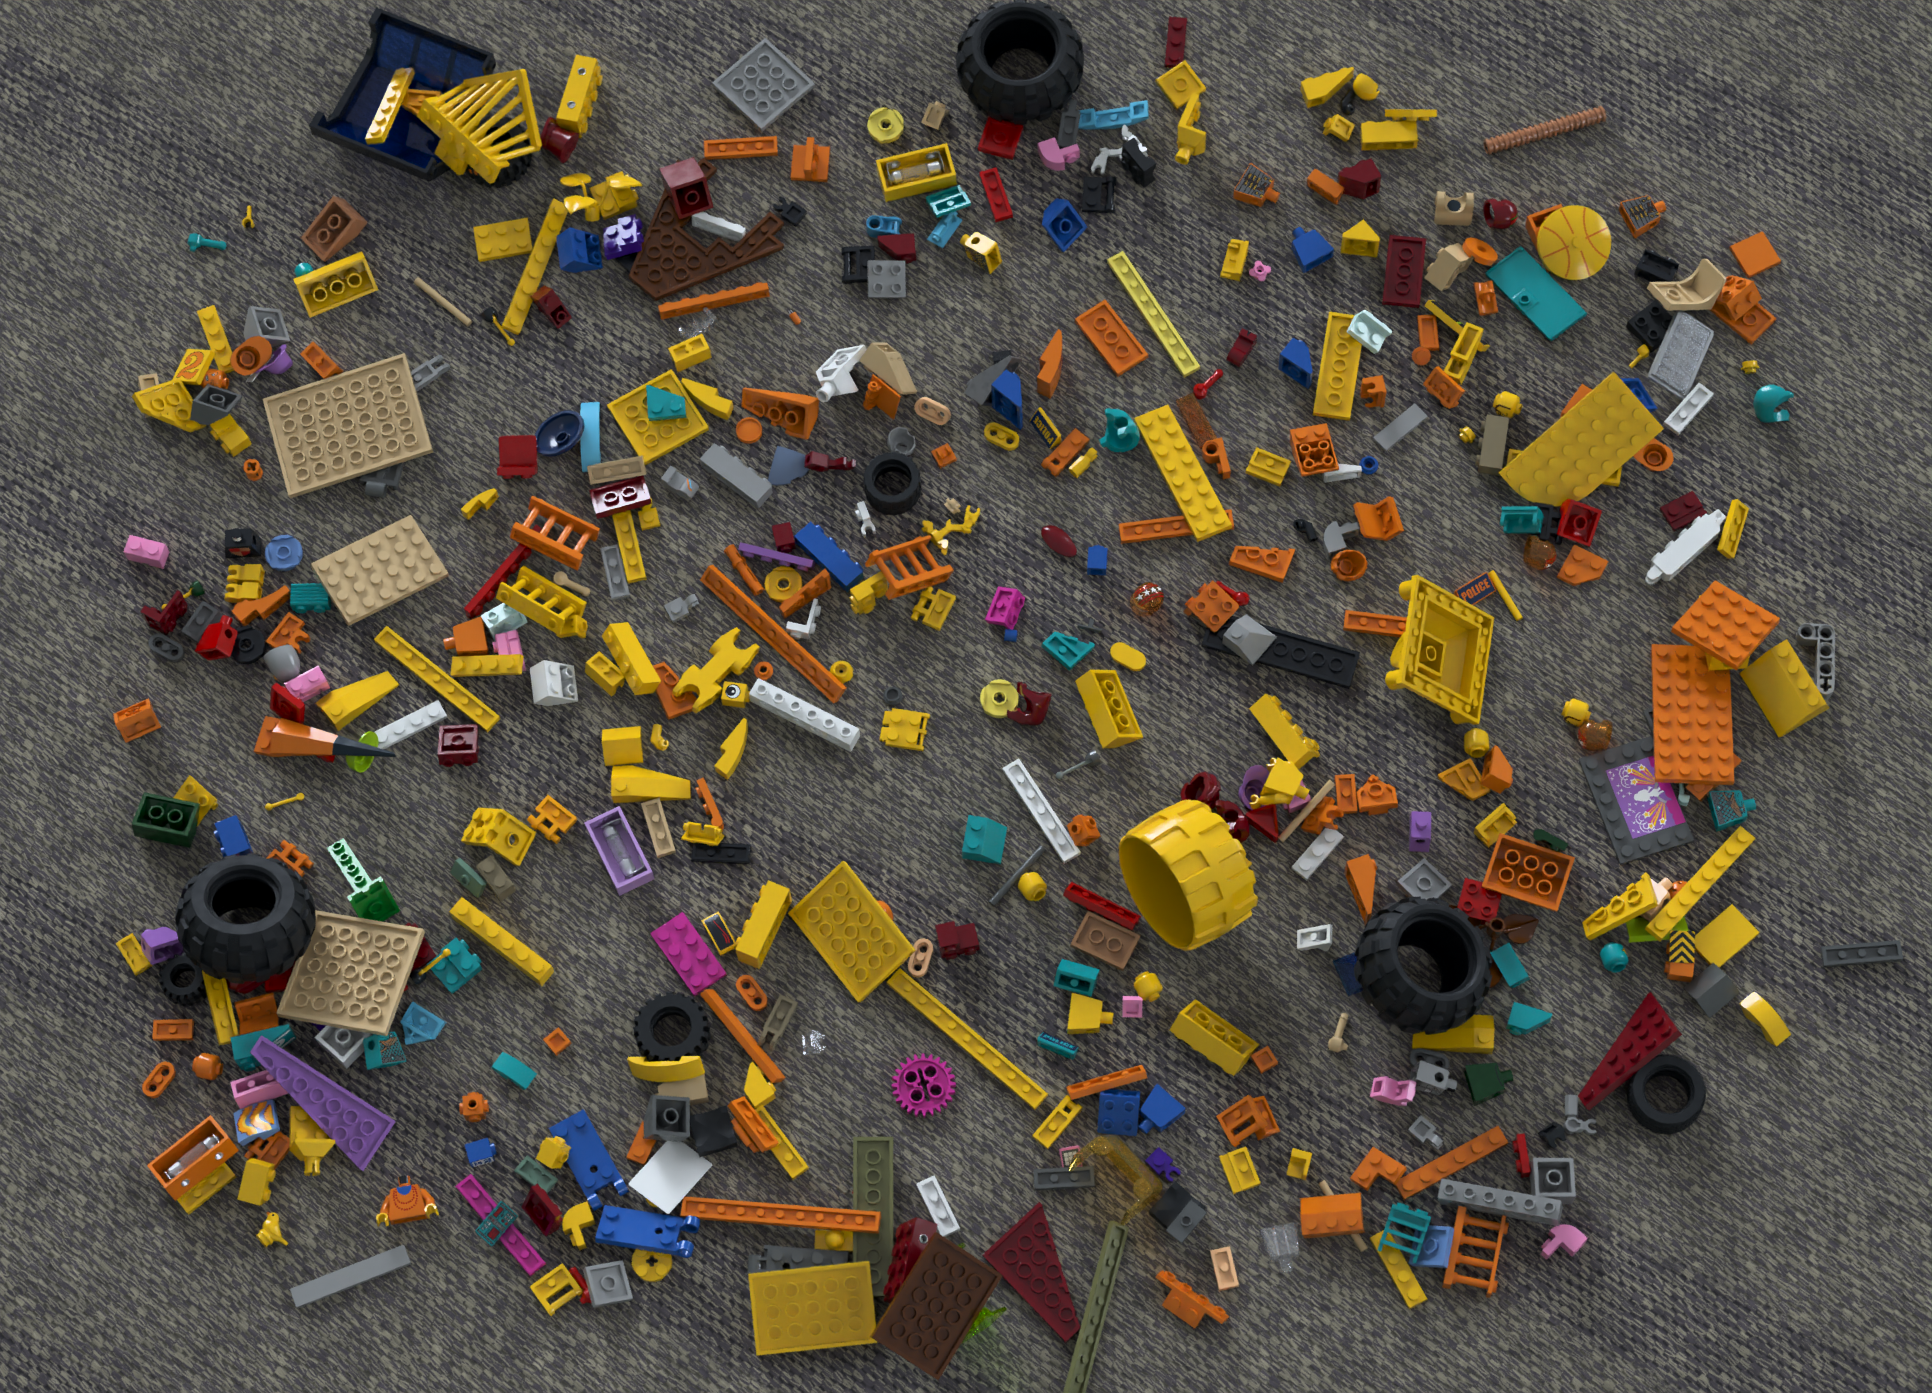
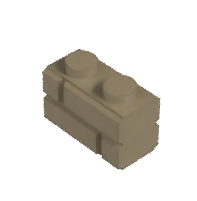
M492 855L477 864L476 869L479 875L487 882V885L500 902L516 892L514 884Z

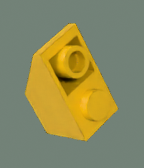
M752 1062L749 1065L744 1093L753 1108L757 1109L759 1106H765L776 1099L774 1093L776 1089L771 1081L767 1083L763 1077L765 1074Z

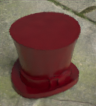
M549 117L540 135L542 144L540 150H548L561 163H565L577 145L579 133L560 128L557 120Z

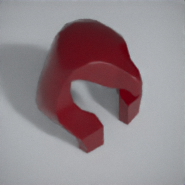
M1022 681L1017 682V692L1025 698L1026 710L1023 712L1020 708L1014 711L1007 710V717L1021 725H1040L1046 717L1052 694L1031 691L1027 689L1026 684H1022Z
M1217 800L1215 803L1217 814L1229 825L1230 835L1233 839L1239 840L1240 843L1246 841L1249 837V824L1240 807L1231 801Z

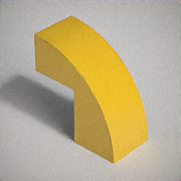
M1751 993L1739 1003L1745 1017L1760 1026L1766 1040L1777 1047L1791 1035L1777 1012L1757 993Z

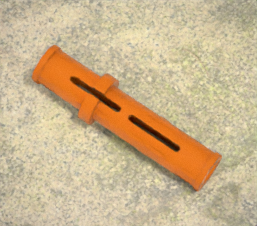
M734 544L726 547L724 552L731 560L732 567L739 572L754 596L761 594L765 589L748 567L745 557L741 556Z

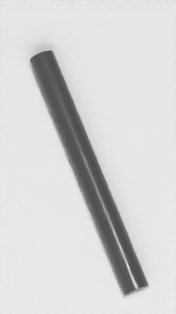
M1040 845L988 901L993 907L1046 851L1044 847Z

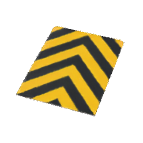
M1671 930L1669 962L1694 963L1695 932Z

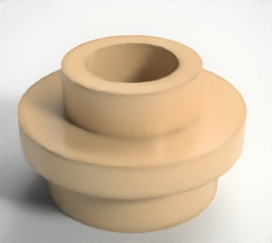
M949 498L946 499L947 502L944 505L954 515L957 512H961L958 509L961 505L954 498L951 500Z

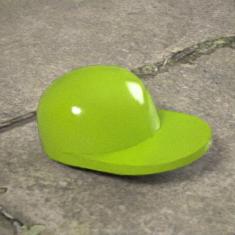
M369 731L363 734L358 742L378 747L379 740L376 733ZM346 756V763L349 768L360 773L370 767L374 756Z

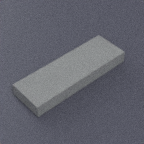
M1414 403L1375 435L1373 440L1386 453L1424 422L1428 416Z
M619 544L600 548L611 600L616 601L629 598L630 593Z

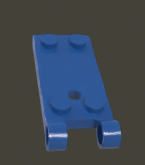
M584 1109L549 1128L553 1138L558 1136L566 1141V1145L571 1147L566 1161L593 1211L603 1207L595 1193L613 1183L620 1197L629 1192ZM592 1166H596L598 1168V1170L595 1173H592L590 1171Z
M604 1205L595 1242L690 1258L694 1245L686 1240L678 1242L681 1230L689 1233L698 1232L701 1221L695 1216L682 1218ZM660 1230L662 1233L656 1234L655 1231Z

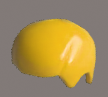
M1360 73L1353 82L1354 92L1363 100H1374L1380 92L1379 90L1377 92L1378 84L1363 73Z

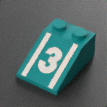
M286 1024L231 1037L234 1060L239 1068L248 1072L255 1070L257 1066H261L260 1062L250 1053L261 1035L282 1049L296 1039V1035L290 1025Z

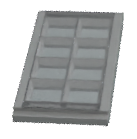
M1677 310L1674 313L1647 378L1683 401L1691 389L1714 331L1686 312Z

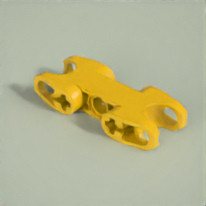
M737 627L722 635L711 646L709 652L714 657L702 669H699L695 664L689 667L673 689V695L676 697L681 696L687 691L697 693L699 697L692 706V711L696 714L710 706L721 695L723 688L718 684L731 671L740 676L750 666L760 650V646L756 643L747 649L740 650L736 648L734 642L740 635V630Z

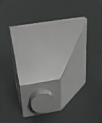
M255 306L248 308L243 332L245 341L253 336H261L267 339L272 347L290 342L280 309Z
M1246 614L1236 620L1224 633L1223 644L1253 666L1277 636Z

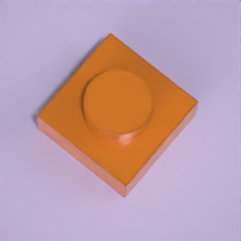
M559 1027L543 1039L556 1056L572 1044Z
M1268 1046L1251 1055L1252 1061L1261 1074L1278 1065L1277 1059Z

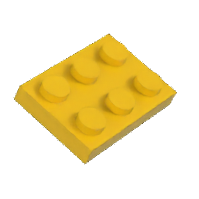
M528 218L473 227L479 262L529 254L532 251Z

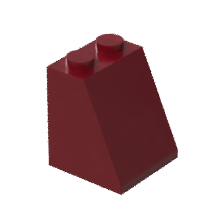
M694 157L659 169L663 185L679 219L714 208L706 177Z

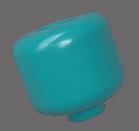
M301 263L296 266L294 273L296 277H300L314 270L309 263Z

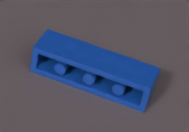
M810 521L794 536L795 543L823 570L826 569L830 577L846 592H849L851 588L864 578L862 566L857 562L854 563L844 549L840 550L833 538L825 536L823 529L819 525H814Z

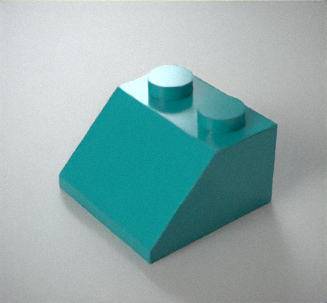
M968 815L962 858L1001 864L1007 827L989 818Z

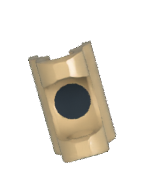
M1437 191L1434 223L1438 225H1471L1474 193L1465 192L1462 197L1451 198L1446 195L1445 191Z

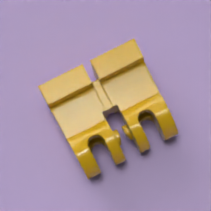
M230 565L228 573L231 575L227 576V582L231 584L226 585L228 593H225L224 600L230 603H239L245 599L248 601L261 599V587H263L265 574L262 565Z

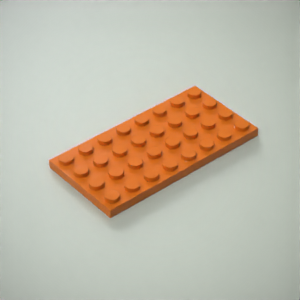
M1652 644L1651 671L1655 782L1734 785L1730 669L1709 670L1705 652L1696 646Z

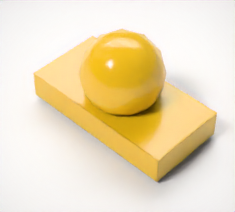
M815 1230L814 1249L853 1252V1232Z

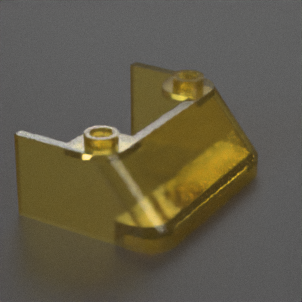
M1114 1134L1095 1137L1073 1156L1068 1170L1071 1172L1092 1153L1098 1156L1106 1155L1134 1184L1133 1193L1139 1200L1126 1210L1121 1221L1123 1226L1155 1200L1163 1189L1161 1180Z

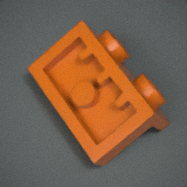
M1439 366L1433 369L1423 383L1427 391L1436 396L1440 403L1449 409L1458 406V400L1465 392Z

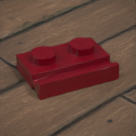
M1693 491L1660 507L1661 513L1674 532L1692 523L1698 516L1702 517L1707 514V511L1704 510L1703 505Z

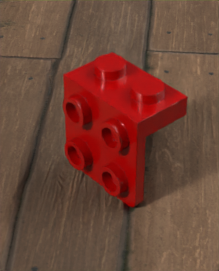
M535 435L499 437L500 466L497 468V476L502 475L503 479L514 478V475H521V478H533L532 475L538 473L537 438Z

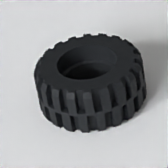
M485 116V119L480 121L478 128L481 127L491 117ZM507 116L501 118L487 131L485 137L512 119ZM519 123L494 140V142H504L524 133L525 129L520 127ZM529 139L512 145L511 151L530 146ZM532 153L507 160L510 163L509 166L501 168L495 183L489 184L481 175H475L474 169L469 164L466 172H468L471 179L476 180V183L480 185L485 183V187L491 188L492 185H495L496 188H502L503 184L509 186L512 185L513 180L516 182L520 180L521 174H526L528 171L527 167L531 164Z
M668 991L665 996H661V993L656 994V999L652 1001L649 998L645 1002L646 1006L640 1007L638 1010L639 1016H635L633 1032L641 1055L647 1058V1061H679L682 1056H700V1058L703 1056L702 1052L707 1050L708 1041L711 1036L710 1025L702 1005L699 1002H695L693 997L690 995L685 997L682 992H677V995H673L672 991ZM671 1015L685 1018L690 1024L691 1031L684 1042L676 1046H664L655 1040L654 1028L661 1019Z

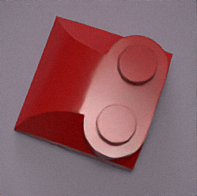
M1567 498L1560 507L1562 516L1557 535L1590 547L1602 510Z

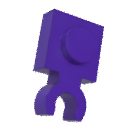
M1160 1147L1145 1160V1163L1159 1176L1164 1172L1167 1181L1170 1183L1173 1182V1179L1170 1177L1171 1172H1175L1177 1175L1181 1174L1177 1167L1170 1166L1173 1160Z

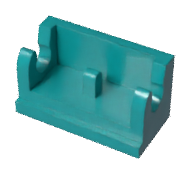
M1538 506L1502 507L1500 526H1504V533H1541L1544 514Z
M1509 942L1491 952V956L1509 987L1514 988L1530 980Z

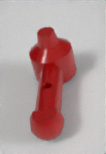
M1217 369L1203 384H1196L1193 389V396L1199 400L1204 399L1207 395V390L1219 378H1222L1223 371Z
M1220 581L1215 582L1239 606H1245L1249 603V595L1246 592H1236L1223 585Z
M576 1267L570 1268L569 1273L583 1290L579 1301L582 1304H592L585 1279Z

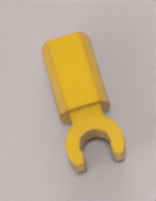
M1093 447L1090 448L1084 456L1081 455L1069 467V472L1078 478L1090 467V463L1098 457V452Z

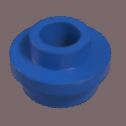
M1366 456L1361 459L1359 466L1362 468V473L1371 475L1377 471L1378 462L1374 457ZM1366 464H1371L1372 467H1371V468H1366L1365 465H1366Z

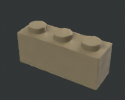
M1487 414L1486 420L1481 422L1480 432L1484 433L1483 438H1479L1478 449H1481V453L1476 456L1475 466H1479L1478 473L1500 476L1498 472L1502 470L1509 423L1508 417Z

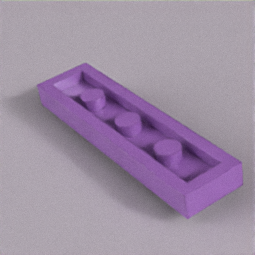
M741 542L738 549L740 552H743L742 555L745 557L753 558L756 555L760 556L762 561L771 563L772 560L779 561V565L790 567V564L796 565L798 570L808 572V569L814 570L815 562L810 559Z

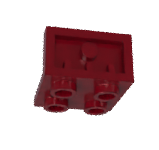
M177 590L162 612L154 607L150 609L145 605L140 612L148 626L167 635L169 631L172 632L175 629L178 618L185 615L188 605L182 593Z

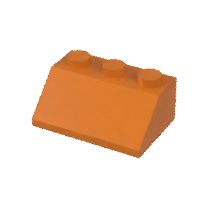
M1361 1193L1301 1198L1300 1217L1302 1236L1304 1238L1365 1233Z

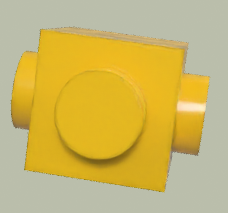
M558 1136L554 1138L546 1137L540 1145V1151L536 1159L549 1168L561 1169L563 1163L568 1159L571 1147L566 1145V1141Z

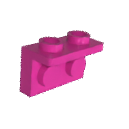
M998 586L985 620L989 624L1003 625L1007 629L1013 630L1021 608L1024 606L1025 597L1018 589Z

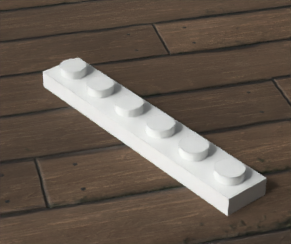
M1020 759L1003 767L1004 774L1062 862L1065 864L1081 854L1080 850L1075 846L1074 841Z

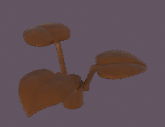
M1449 905V907L1452 908V909H1455V908L1458 907V906H1454V905ZM1511 914L1503 920L1493 918L1489 923L1486 922L1484 925L1479 926V929L1487 928L1486 932L1492 938L1489 948L1491 953L1496 938H1499L1502 932L1504 934L1508 933L1509 940L1517 944H1524L1530 941L1539 920L1528 915ZM1470 917L1467 919L1474 927L1479 926L1481 920ZM1492 960V965L1489 969L1491 971L1490 975H1492L1489 988L1497 985L1502 978V973L1494 960Z

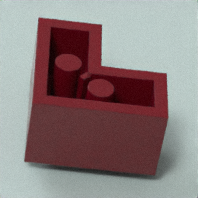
M954 921L935 925L941 959H955L957 955L964 953L965 955H973L977 950H980L974 923L957 927Z

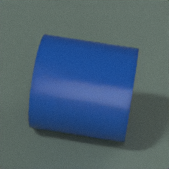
M1006 629L1004 641L1016 642L1018 630Z

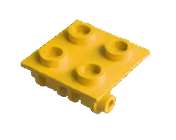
M189 775L173 797L200 804L197 826L210 809L215 810L218 807L217 799L191 775Z

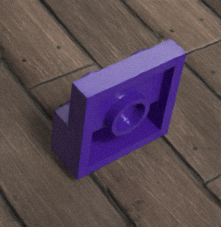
M635 214L619 218L617 225L603 228L604 253L607 260L642 251L644 239L641 229H643L641 219L637 218Z

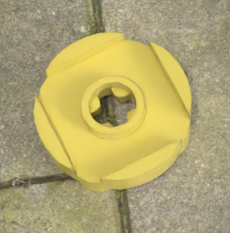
M885 107L876 109L871 113L868 120L867 128L869 135L881 144L897 140L904 131L903 117L894 109L890 110ZM882 123H890L888 128H882Z
M998 679L991 681L990 684L982 689L980 702L986 714L994 718L1007 717V710H1016L1019 703V695L1016 688L1010 682ZM998 695H1002V698L1005 700L1001 703H997V701L994 700V698H997Z

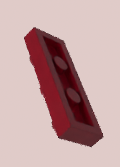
M1169 16L1164 67L1174 68L1183 62L1187 18Z

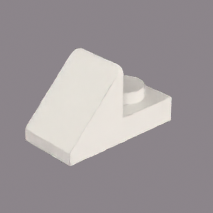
M1331 924L1297 930L1298 950L1304 951L1319 948L1323 951H1328L1332 945Z

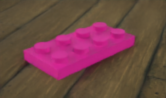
M683 912L650 933L693 996H696L727 975Z

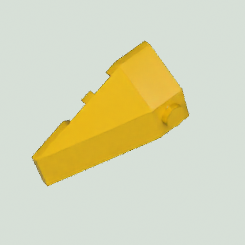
M1474 1014L1459 1027L1449 1029L1443 1033L1425 1035V1032L1413 1034L1412 1049L1422 1048L1433 1051L1492 1054L1494 1049V1017L1492 1015Z

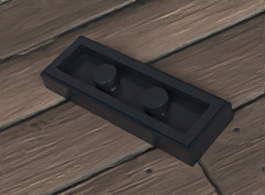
M692 843L691 862L750 864L751 844L719 843L718 846H709L704 843Z

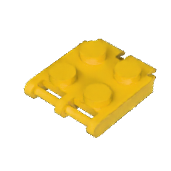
M892 708V711H885L882 724L889 727L881 728L879 740L886 742L885 745L890 747L924 751L923 740L924 735H927L926 724L927 719H930V714ZM923 718L922 729H920L921 720ZM920 734L919 745H917L918 736Z

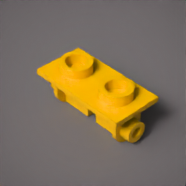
M688 822L683 825V830L686 832L681 837V840L718 846L724 835L719 826L705 824L704 830H701L700 823Z

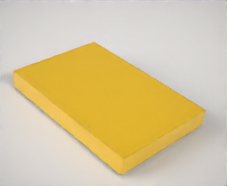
M1731 904L1695 935V950L1709 965L1715 963L1720 968L1759 935L1760 932Z

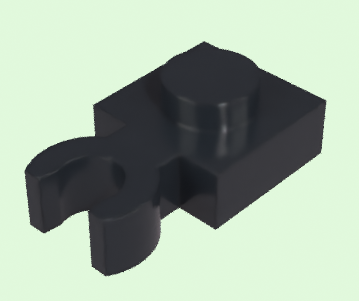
M779 197V202L782 203L781 206L773 204V209L776 212H782L781 218L795 227L807 215V210L793 201L787 204L783 197Z

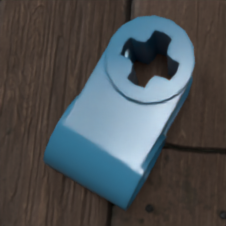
M872 215L866 222L867 234L873 238L881 235L900 234L899 228L902 224V219L894 216ZM877 225L878 228H872L871 226Z

